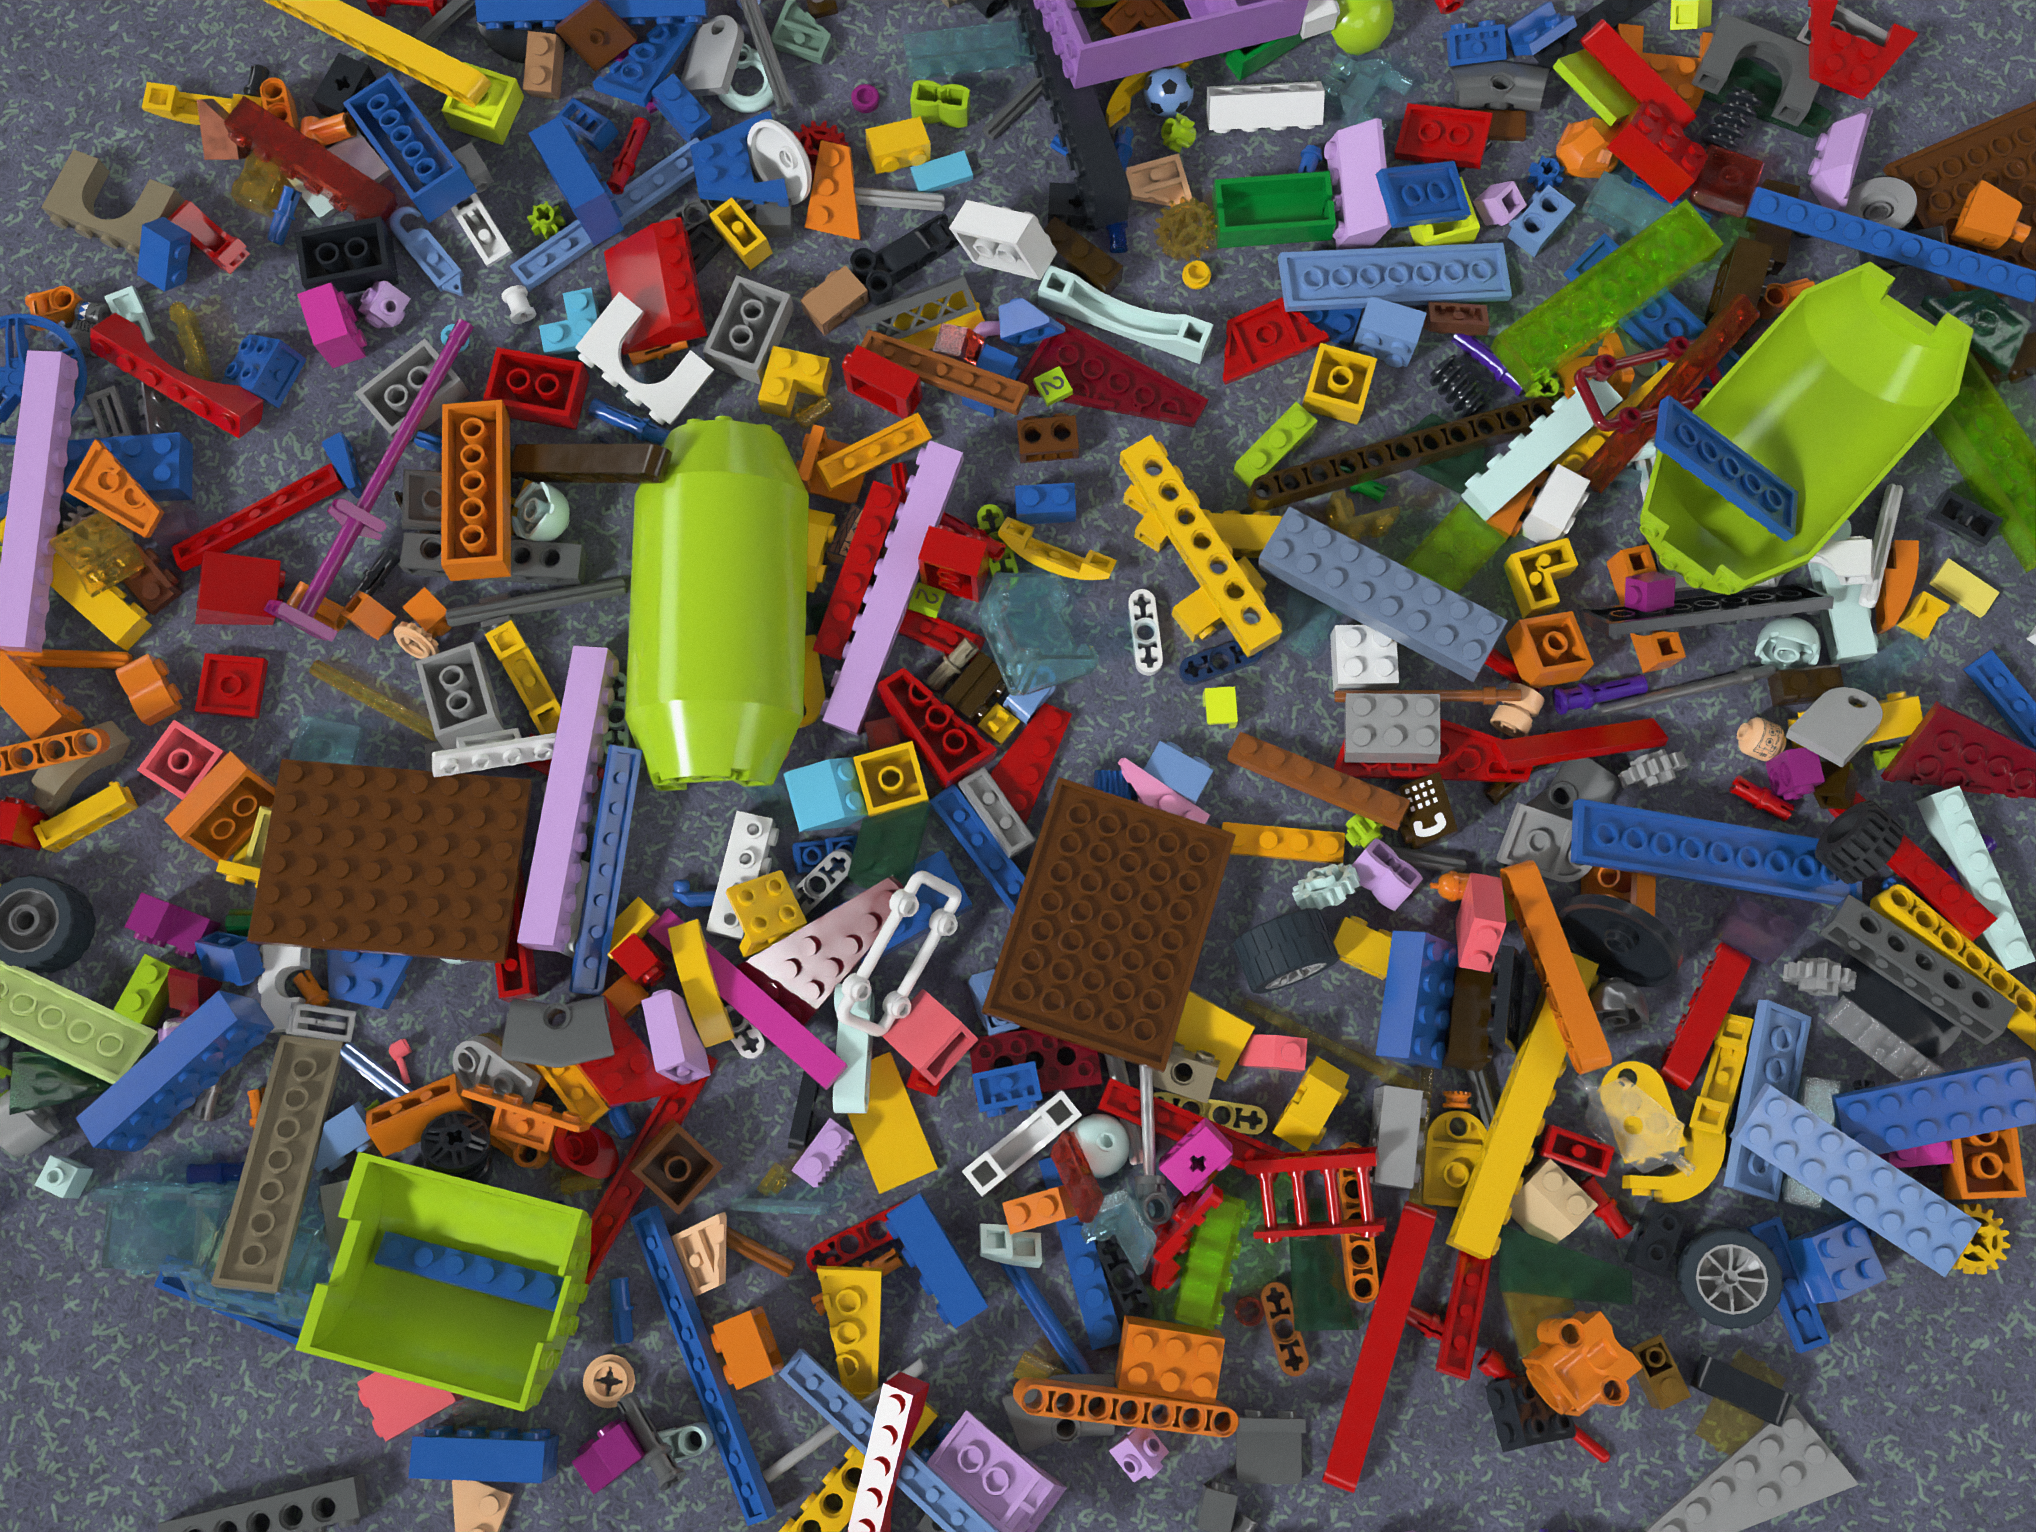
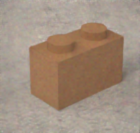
M528 31L523 90L531 97L560 99L565 42L557 34Z
M845 265L840 270H834L828 274L825 281L818 287H812L807 290L800 301L803 312L825 336L867 304L869 296L864 285Z

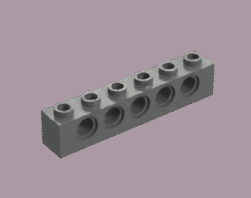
M415 530V533L404 532L399 567L407 575L448 578L441 566V553L435 558H430L434 550L441 548V535L433 534L427 530ZM511 536V577L475 580L563 586L584 585L588 553L583 545L575 540H563L562 543H554L551 541H525L519 537ZM523 555H530L528 562L518 564L519 559ZM560 557L556 565L548 566L551 558Z
M1850 894L1832 910L1819 933L1984 1045L1989 1044L2004 1033L2017 1005L2006 999L2003 995L1983 984L1973 975L1968 974L1950 962L1946 957L1938 954L1919 939L1911 936L1893 924L1889 919L1884 918Z
M361 1473L170 1519L158 1524V1532H196L198 1529L202 1532H228L230 1521L237 1526V1532H301L305 1530L306 1532L328 1531L327 1525L339 1523V1528L353 1526L360 1523L359 1517L369 1513L364 1476ZM327 1498H331L335 1503V1512L333 1514L328 1513L325 1509V1500ZM295 1505L300 1507L303 1512L301 1522L293 1518L292 1511ZM263 1513L270 1519L268 1530L264 1529L260 1524V1517Z

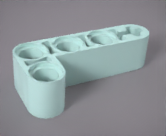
M836 984L834 1006L836 1013L838 1005L844 996L842 984ZM871 990L870 996L865 1001H855L850 1013L874 1022L875 999ZM839 1020L836 1055L848 1067L834 1082L833 1110L834 1113H867L873 1036L845 1025Z

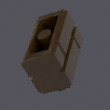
M980 651L942 697L943 703L948 705L971 725L976 719L981 721L990 711L991 707L988 704L995 696L998 699L1001 698L1009 688L1010 684L1007 683L1009 673Z
M1839 664L1778 670L1774 675L1767 678L1773 707L1814 703L1826 691L1844 687Z

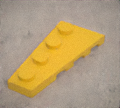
M818 1266L817 1273L821 1282L822 1297L829 1319V1329L835 1347L841 1384L858 1400H863L878 1389L882 1268Z

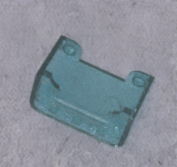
M995 573L981 604L979 612L981 628L1006 687L1012 696H1025L1089 675L1098 665L1099 656L1097 651L1091 644H1082L1079 648L1077 647L1061 613L1064 605L1068 602L1069 591L1058 574Z

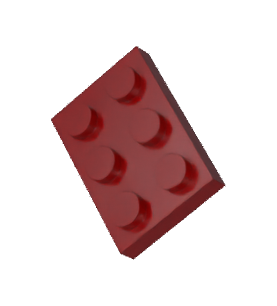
M1407 103L1395 149V159L1425 163L1455 161L1457 167L1480 169L1493 120V113Z

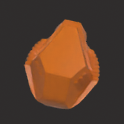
M1595 117L1571 124L1568 123L1556 146L1558 163L1565 168L1563 173L1567 176L1581 178H1605L1614 171L1619 158L1606 147L1619 125L1609 126L1603 119Z

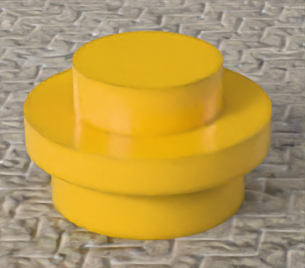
M1192 261L1184 267L1182 279L1187 287L1195 290L1202 289L1209 284L1211 271L1204 262Z

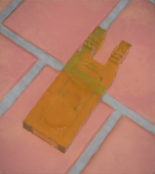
M182 302L172 303L169 309L170 318L178 326L180 334H177V339L185 352L186 359L184 360V365L187 372L191 376L202 380L212 381L214 375L199 321L195 315L196 313L191 309L189 310Z

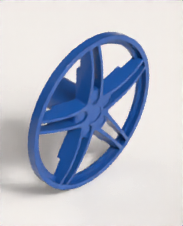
M31 314L1 316L0 329L6 328V365L0 367V425L2 422L5 423L21 402L27 350H29L24 325L38 326L58 335L69 347L58 352H63L66 355L73 354L70 357L78 361V377L74 391L75 404L71 411L72 417L81 404L87 385L85 358L75 339L61 326L44 317ZM12 326H15L16 343L19 356L15 358L14 340H12ZM0 434V444L15 445L17 435Z

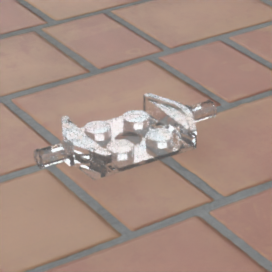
M1583 1074L1578 1075L1573 1081V1084L1588 1094L1590 1099L1583 1125L1606 1144L1615 1147L1614 1150L1644 1174L1667 1163L1670 1165L1673 1163L1674 1166L1689 1177L1692 1174L1690 1170L1694 1172L1697 1166L1682 1156L1679 1151L1685 1123L1669 1113L1632 1083L1628 1077L1623 1076L1601 1087L1599 1085L1596 1086ZM1636 1116L1640 1118L1643 1123V1129L1640 1133L1630 1134L1626 1131L1624 1121L1627 1117Z

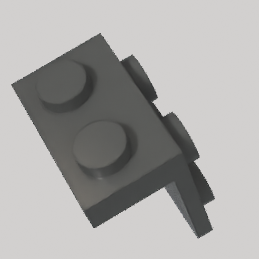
M1245 1409L1244 1414H1237V1480L1240 1483L1299 1484L1302 1480V1433H1306V1419L1297 1415L1296 1410H1277V1415H1264V1410Z

